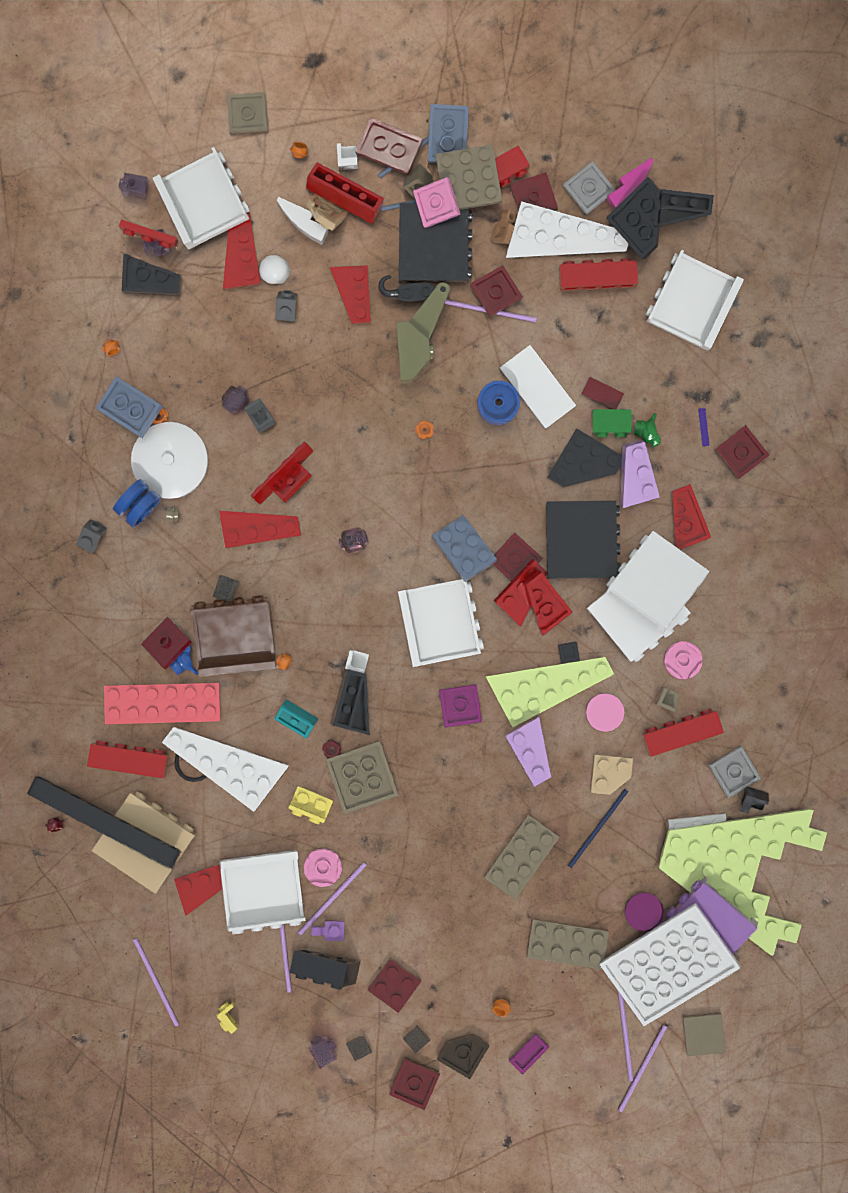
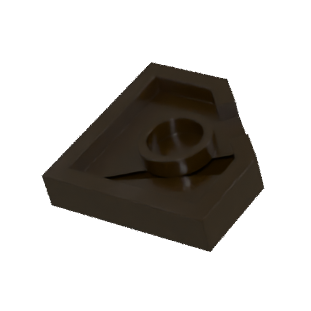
M474 1035L447 1041L437 1060L466 1078L471 1079L488 1050L489 1044Z

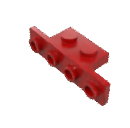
M306 442L299 445L254 490L251 497L260 505L274 492L283 502H286L312 476L301 465L313 453L312 448Z

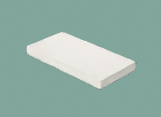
M531 345L499 368L511 385L516 388L520 397L545 429L576 407L575 403Z

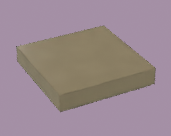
M265 92L227 95L230 134L268 132Z
M721 1013L683 1017L687 1056L726 1053Z

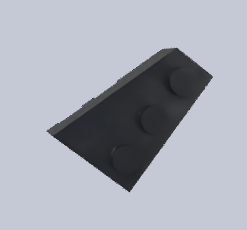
M660 189L662 191L660 226L712 214L714 195Z
M349 669L344 670L330 722L332 726L370 735L366 674Z
M301 948L294 950L289 973L296 974L295 977L298 979L306 980L310 978L313 979V983L321 985L328 983L331 984V988L341 990L343 987L356 984L361 961L348 962L342 960L343 957L337 956V958L326 956L325 953Z

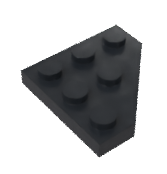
M649 177L606 217L643 260L658 247L662 191Z
M576 428L547 478L564 488L612 476L621 467L622 455Z

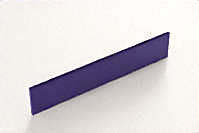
M700 408L698 412L702 447L710 446L706 409Z

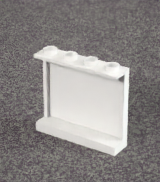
M214 147L212 148L213 153L164 178H161L160 175L153 177L178 233L188 250L250 219L247 214L250 210L246 202H241L239 198L242 193L237 184L233 185L231 179L234 177L230 169H225L223 165L226 160L221 151L217 152Z
M681 250L679 255L675 253L670 263L673 267L671 271L667 270L662 281L665 284L662 289L658 288L654 296L657 300L654 306L650 305L646 316H649L646 322L709 351L744 279L738 276L733 278L683 254L684 250Z
M652 531L649 536L645 535L639 543L641 547L638 550L635 548L628 557L630 561L627 564L624 562L617 571L619 575L616 578L613 576L606 585L609 587L606 594L614 593L658 625L656 630L663 634L704 581L709 570Z
M463 579L398 591L413 667L481 654L480 650L484 649L482 638L477 636V631L480 630L478 619L474 620L473 612H476L474 600L470 601L469 593H473L470 581L465 582Z
M605 592L586 608L628 658L629 662L633 660L635 662L639 661L644 656L643 652L646 649L652 650L659 644L657 640L662 636L666 638L674 632L672 628L677 624L683 625L689 620L687 616L690 614L689 610L684 606L665 632L661 634L656 630L658 625L612 592L609 595Z
M296 850L219 860L228 932L232 931V934L244 933V929L261 931L265 926L275 929L281 928L282 924L289 923L290 926L301 925V921H306L303 913L297 862L298 852Z

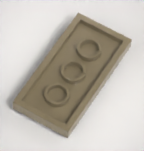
M527 815L484 878L516 900L560 837L533 817Z
M532 919L527 958L603 970L599 964L605 959L609 931Z

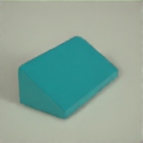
M286 699L274 720L307 739L318 718Z

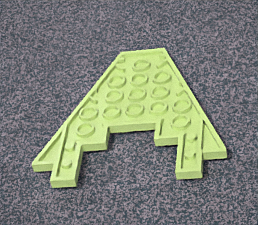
M812 809L669 829L658 867L689 892L692 890V885L698 879L701 881L706 877L707 883L746 917L749 919L753 917L758 922L757 930L749 939L773 956L778 939L797 943L801 924L765 914L770 897L752 891L761 856L780 860L785 841L822 851L827 832L809 827L814 811Z

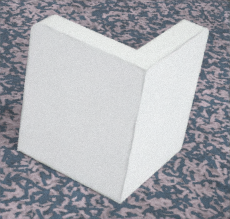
M337 143L339 170L358 169L357 154L355 153L356 146L341 147V143Z
M350 650L345 669L365 673L369 654Z

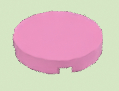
M680 641L672 644L664 655L666 670L670 675L678 679L694 677L702 667L701 651L690 642Z
M598 694L587 704L586 717L590 725L595 729L604 732L612 731L623 721L624 707L621 701L614 695Z
M326 848L312 851L304 863L306 878L313 885L319 887H326L335 883L342 871V863L339 856L334 851Z

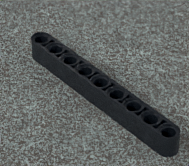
M35 776L27 792L28 795L167 868H174L182 852L178 848L39 776Z

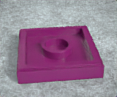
M477 684L439 690L444 728L482 722Z

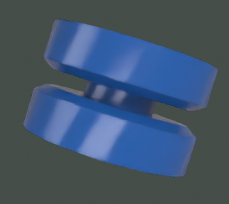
M493 381L485 385L480 391L477 401L478 412L481 418L495 426L504 425L512 421L520 406V396L516 388L505 381ZM498 400H501L502 405L497 406L495 404V401L497 402Z
M142 479L133 483L113 507V511L119 516L127 514L125 521L132 528L137 527L147 518L161 500V496L154 490L147 493L149 486Z

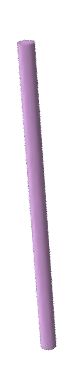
M447 299L445 302L448 305L486 312L482 306ZM506 311L497 313V315L536 322L537 319Z
M364 862L298 931L300 935L312 925L367 866Z
M282 924L280 937L287 993L292 992L285 930L284 924Z
M136 938L133 942L176 1027L179 1025V1022Z
M618 991L628 1079L633 1081L624 998Z
M662 1026L618 1109L620 1112H623L667 1026Z

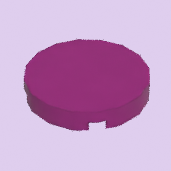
M650 893L636 894L626 905V920L631 927L638 931H651L663 920V905L657 897Z

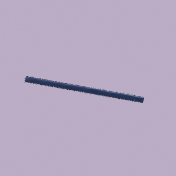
M626 789L623 790L568 864L570 868L574 866L628 793Z

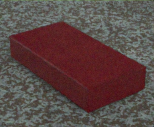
M589 377L581 395L610 409H617L624 393Z

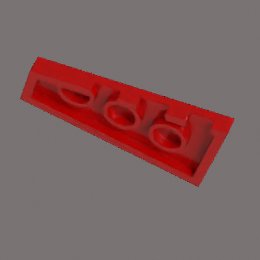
M250 211L247 212L250 219L228 230L223 290L261 284Z
M219 510L225 548L301 536L298 516Z

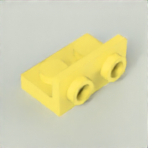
M298 786L289 809L296 816L302 817V815L310 817L309 821L320 824V822H325L333 800Z

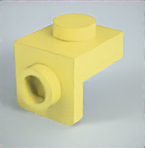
M226 1001L218 1008L220 1012H218L217 1017L221 1021L219 1024L223 1030L229 1031L232 1034L239 1026L228 1013L234 1007L235 1002L228 1003Z

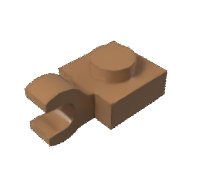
M503 210L501 222H496L491 241L501 244L510 243L514 230L512 223L516 221L517 214L510 213V210Z

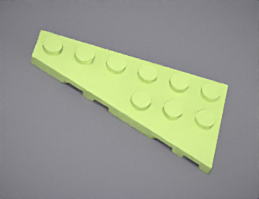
M606 657L491 675L486 676L513 728L610 677L614 672Z

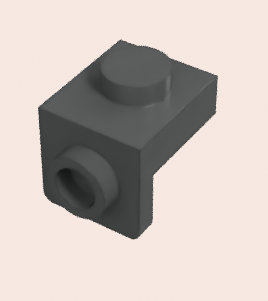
M290 290L278 292L275 320L295 321L297 293H293Z
M260 398L252 401L244 408L259 433L276 424Z
M90 519L83 526L76 545L93 554L107 528L100 522Z

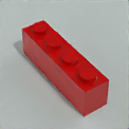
M519 145L495 158L501 188L510 184L511 179L515 177L521 178L528 173L527 170H529L530 165Z
M318 162L307 177L306 189L373 224L382 209L383 197Z
M622 258L618 262H613V259H603L598 263H594V260H584L579 264H575L574 261H565L559 266L560 291L636 287L638 284L637 261H632V258Z
M709 708L700 711L701 715L693 717V714L684 716L682 721L677 723L674 720L663 723L664 727L659 729L656 726L645 729L646 733H643L642 737L648 755L650 757L723 734L724 731L718 712L712 711Z
M96 740V743L90 744L87 767L157 778L166 777L169 754H164L165 750L153 749V752L145 751L146 747L134 746V749L126 748V744L115 743V746L107 745V741Z

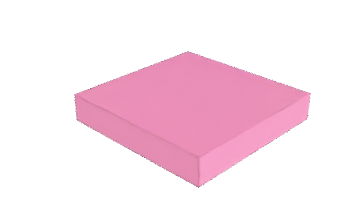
M449 177L413 190L425 228L461 215Z

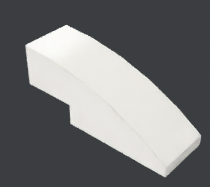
M278 197V205L290 222L307 237L323 245L329 232L328 229L314 222V217L309 210Z

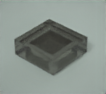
M418 1025L403 1037V1040L415 1053L430 1041Z
M364 1034L346 1043L354 1061L372 1053Z

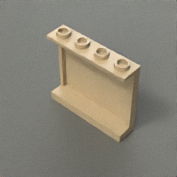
M138 791L136 793L131 792L115 816L181 850L179 860L192 839L196 836V833L193 832L194 828L186 823L184 825L177 821L178 818L172 813H168V815L164 813L160 805L155 802L151 804L145 800L147 797ZM102 834L92 849V852L155 894L160 890L162 884L172 871V869L149 859Z

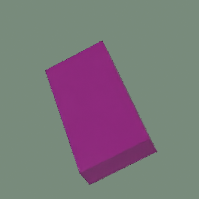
M535 1032L509 1059V1062L523 1075L544 1054L549 1045Z

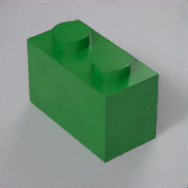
M631 409L592 410L591 434H596V438H607L608 434H615V438H626L627 434L630 435L632 433Z

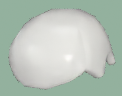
M270 255L261 261L259 273L266 283L282 284L289 277L290 267L288 262L282 257Z

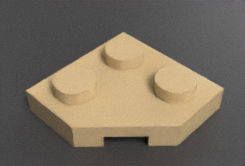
M317 194L311 196L306 204L315 220L322 227L332 231L348 214L341 207Z
M594 754L590 792L611 795L631 778L633 758Z

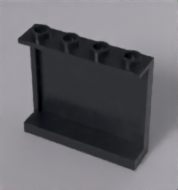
M400 203L399 283H406V281L464 282V284H467L472 274V267H468V260H472V248H468V241H472V229H468L469 222H472V210H469V208L459 210L461 215L425 228L417 204Z
M616 501L546 502L547 579L617 577V574H619L617 571L621 564L617 562V555H620V543H617V536H620V524H617L616 516H620V506L616 505Z

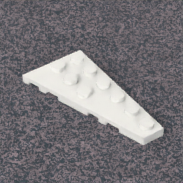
M521 202L506 258L626 252L628 243L614 227Z
M173 727L162 742L253 812L289 766L177 727Z

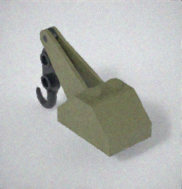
M390 275L381 278L378 285L379 291L383 296L396 298L404 302L426 300L409 322H396L401 385H410L430 365V359L434 358L433 344H429V341L449 295L450 287L447 283H440L434 287L430 283L425 282L404 284L394 290H386L384 283L391 278Z

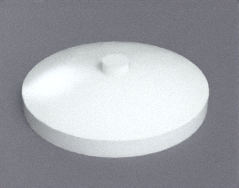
M175 422L159 423L151 426L143 439L139 437L135 442L131 454L132 471L136 480L142 479L149 486L147 492L154 490L161 498L165 499L180 498L193 492L203 481L208 468L207 449L199 435L191 428Z

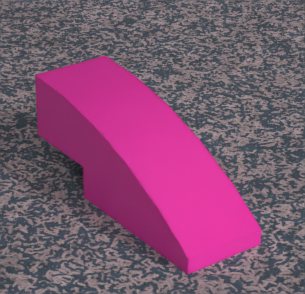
M652 157L619 179L618 184L620 188L608 195L606 199L613 210L645 180L654 161Z

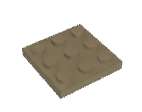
M493 145L436 154L439 179L450 178L459 210L502 203Z
M380 741L326 759L344 814L399 796Z

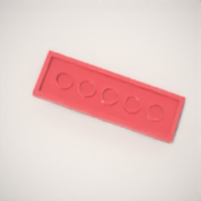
M220 683L104 686L105 724L221 721Z

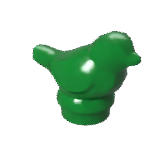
M656 413L646 422L644 420H637L633 434L642 437L645 442L652 445V448L661 443V437L655 425Z

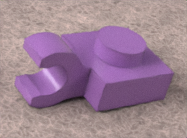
M325 920V926L311 927V935H325V941H344V921Z

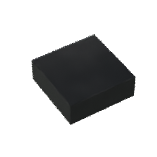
M577 642L558 645L561 664L580 661Z

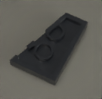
M123 254L122 292L180 295L181 276L179 274L154 266L128 254Z

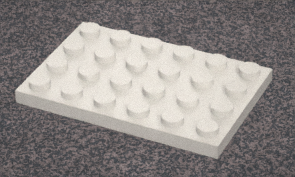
M694 903L613 953L599 964L643 1026L737 971L741 966L697 903Z

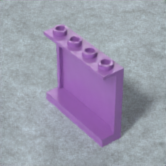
M706 877L701 881L698 879L692 885V890L689 894L684 893L678 901L679 904L676 907L672 906L666 913L667 917L657 925L659 926L694 903H697L732 954L758 928V922L753 917L750 919L711 887L707 883Z

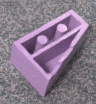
M638 440L622 445L619 505L625 508L659 498L645 442Z
M537 716L505 735L534 787L551 778L540 719Z

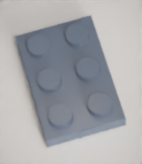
M431 104L427 163H437L436 154L467 149L469 106Z
M117 376L96 406L97 410L142 439L163 408L161 404Z
M464 515L432 535V539L465 582L497 562L496 557Z

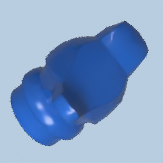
M190 645L170 665L177 675L183 673L184 670L191 671L196 675L198 674V671L192 665Z

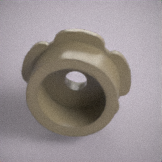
M174 505L173 507H167L166 522H172V524H174V521H178L179 509H175Z

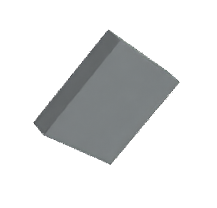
M593 161L563 184V188L585 215H588L603 203L608 195L616 191Z
M741 745L708 765L727 798L732 797L745 789L746 786H750L761 779Z

